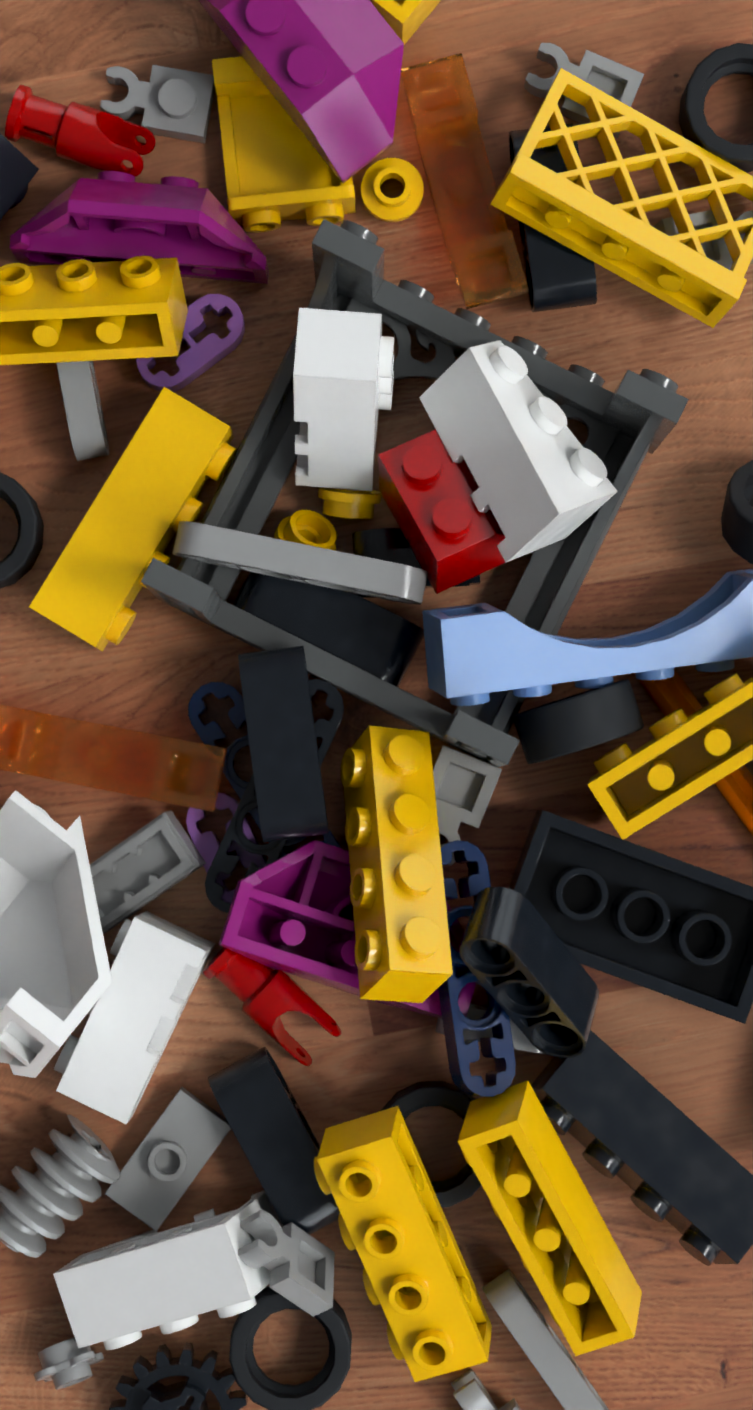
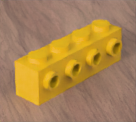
M136 256L125 261L90 262L84 259H76L56 265L28 266L23 263H11L0 267V365L179 356L188 309L178 258L155 259L151 256Z
M163 387L29 608L102 652L109 641L118 645L127 634L137 615V612L130 609V606L141 588L145 587L141 580L150 562L155 558L167 565L169 564L170 558L163 554V552L177 532L179 522L196 521L203 507V503L196 499L209 477L218 482L228 469L237 451L236 448L229 445L234 438L231 427L168 388Z
M737 673L731 675L704 693L709 702L708 705L688 717L682 708H679L648 728L654 737L652 740L634 751H631L625 742L593 762L599 773L592 776L587 785L622 840L753 760V677L742 682Z
M369 725L354 745L345 751L341 763V781L344 786L346 811L345 836L349 850L351 875L350 899L353 905L356 939L355 962L358 967L360 999L423 1003L453 975L429 732Z
M527 1080L508 1087L503 1093L496 1096H484L470 1101L458 1138L462 1154L475 1172L490 1200L494 1213L503 1223L519 1252L525 1269L531 1274L548 1305L553 1320L560 1327L575 1356L634 1338L642 1291L529 1081Z
M395 1106L326 1128L318 1156L314 1158L316 1179L322 1192L325 1195L332 1194L340 1211L338 1222L342 1239L350 1251L357 1250L364 1266L363 1282L367 1296L374 1306L381 1304L388 1320L387 1336L395 1358L397 1360L405 1359L414 1382L488 1362L492 1324L399 1107Z

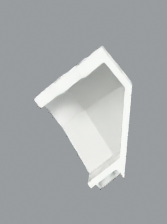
M15 790L0 810V1063L9 1064L13 1075L36 1078L112 983V977L80 816L65 830L50 818L44 809L34 805Z

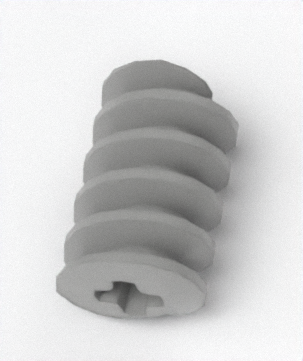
M67 1115L75 1132L71 1137L55 1129L48 1133L56 1149L53 1155L36 1147L30 1151L38 1168L34 1174L20 1166H15L11 1170L19 1186L16 1192L0 1184V1241L12 1251L21 1252L29 1257H40L46 1251L44 1236L50 1239H57L65 1233V1225L62 1218L75 1221L83 1215V1206L80 1199L93 1203L101 1197V1187L98 1180L112 1184L120 1178V1170L108 1147L87 1125L72 1115Z

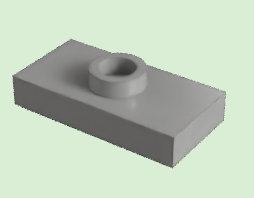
M172 810L162 813L90 864L103 934L206 864Z
M181 1087L120 1171V1178L110 1185L105 1195L157 1232L231 1129L227 1119Z

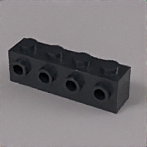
M591 1030L586 1049L581 1055L572 1058L554 1056L531 1086L556 1133L565 1135L568 1131L586 1148L582 1155L594 1169L610 1179L617 1175L635 1191L630 1198L642 1212L658 1222H662L665 1218L683 1234L679 1239V1243L695 1259L708 1266L712 1262L715 1264H738L753 1245V1175Z

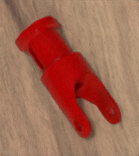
M20 85L13 96L5 125V137L7 140L17 142L20 138H24L56 149L58 157L101 171L123 172L134 177L141 174L144 168V161L139 154H149L156 145L153 133L143 126L73 101L68 106L35 96L32 89L24 85ZM136 136L144 137L146 143L138 142ZM123 161H130L133 167H126L123 164Z
M225 947L215 955L202 971V974L207 979L216 977L243 1002L241 1010L266 1034L305 1066L312 1064L311 1056L285 1030L280 1015L287 1011H298L311 1016L331 1035L335 1037L341 1035V1029L336 1021L286 972L277 969L273 970L271 967L260 964Z

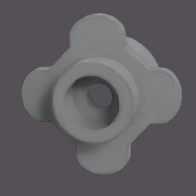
M75 1337L54 1344L38 1353L42 1370L34 1374L35 1381L44 1380L49 1382L53 1380L56 1390L80 1383L93 1376L90 1366L104 1359L103 1353L95 1354L91 1350L90 1345L78 1349Z

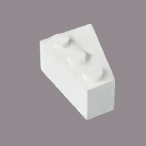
M299 308L293 370L294 421L300 422L299 435H295V454H298L295 473L296 486L372 491L379 409L391 410L394 383V337L382 336V314Z
M501 340L469 347L419 398L452 461L461 463L465 460L479 486L470 496L479 512L486 513L491 509L505 536V539L497 547L507 563L567 538L618 491L607 478V469L602 460L594 452L584 448L567 427V417L563 410L553 400L543 396L527 375L528 368L522 357L512 348L505 346Z
M148 911L135 916L133 921L126 919L110 950V954L116 956L110 969L112 983L87 1013L90 1016L80 1038L70 1035L54 1067L55 1071L63 1074L56 1091L127 1124L136 1111L215 943Z
M265 1190L251 1195V1199L239 1209L215 1215L214 1209L194 1215L195 1222L162 1232L150 1230L82 1254L56 1271L53 1275L78 1349L103 1342L105 1350H114L142 1337V1330L159 1326L163 1335L171 1334L199 1321V1314L217 1310L219 1318H227L253 1308L257 1304L254 1297L270 1283V1271L264 1266L258 1269L251 1268L238 1256L240 1248L255 1241L250 1233L240 1227L241 1220L263 1210L270 1213L280 1226L283 1227Z

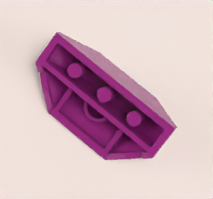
M198 0L342 184L393 144L404 43L370 0Z
M103 171L98 173L97 179L79 178L10 236L9 248L17 261L24 264L56 265L76 259H84L90 262L125 261L136 256H151L155 259L178 258L181 277L268 284L269 269L266 256L208 188H198L199 183L185 177H163L160 184L135 182L136 178L127 173Z
M312 840L239 880L218 945L265 966L360 996L358 967L355 962L354 914L350 899L349 851ZM446 901V908L449 910L451 908ZM456 919L449 929V939L452 947L460 953L464 931L458 919ZM475 982L467 983L461 989L458 996V1005L465 1017L468 1014L476 986ZM438 989L423 1003L373 1000L442 1019Z

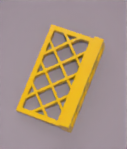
M561 68L554 78L490 205L711 328H714L739 300L747 282L744 276L753 258V217L734 221L723 195L736 192L753 202V176ZM561 95L584 106L591 123L567 127L557 104ZM548 123L551 131L543 132ZM626 130L639 137L646 154L623 159L613 133ZM597 136L607 163L583 167L573 141ZM557 145L567 171L556 173L531 159L534 150ZM681 161L694 168L701 186L678 190L668 164ZM652 168L663 194L639 199L629 172ZM613 176L624 203L613 205L595 195L589 181ZM707 198L718 225L695 230L684 203ZM668 207L679 234L668 236L650 226L645 212ZM746 233L742 241L740 234ZM723 238L733 260L730 270L706 257L701 243Z

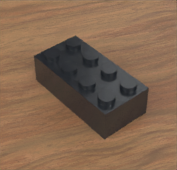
M537 810L509 888L521 893L531 902L576 960L585 966L745 1024L753 1003V887L547 811Z

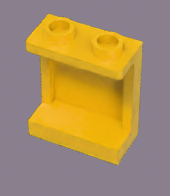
M242 56L212 59L228 196V213L239 225H243L244 231L252 233L273 231L281 227V221L306 218V223L312 226H320L324 219L337 224L344 220V214L356 213L352 177L342 184Z

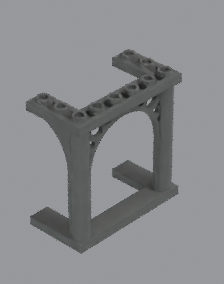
M324 219L312 241L316 286L308 308L382 314V324L391 329L398 344V355L394 361L393 368L394 380L408 378L437 380L456 361L455 357L459 358L469 347L501 340L505 346L512 348L522 357L528 368L527 375L543 396L557 403L567 419L578 420L586 426L588 437L582 446L594 452L602 460L607 469V478L618 492L567 538L533 552L505 609L506 613L526 626L542 633L557 635L647 452L653 454L675 427L689 399L676 393L678 385L673 380L649 369H642L640 375L627 370L614 393L602 388L605 380L593 371L575 364H571L569 369L566 370L546 360L548 352L538 344L523 337L514 336L512 341L509 342L489 332L491 324L474 312L457 308L455 314L433 304V294L413 282L400 280L398 286L384 280L385 249L376 245L378 237L370 230L352 221L343 220L339 227ZM297 332L201 521L202 524L259 535L297 461L298 454H295V435H299L300 422L294 421L293 370ZM410 334L416 337L418 344L424 350L428 351L430 345L434 347L436 356L432 361L424 363L411 356ZM155 558L150 562L141 583L160 601L261 651L304 646L309 675L319 680L327 681L337 689L421 731L429 732V735L496 767L509 764L520 740L508 735L514 723L513 716L518 714L526 697L514 696L513 690L489 693V702L472 706H457L454 714H451L226 602L241 570L182 558L177 569Z

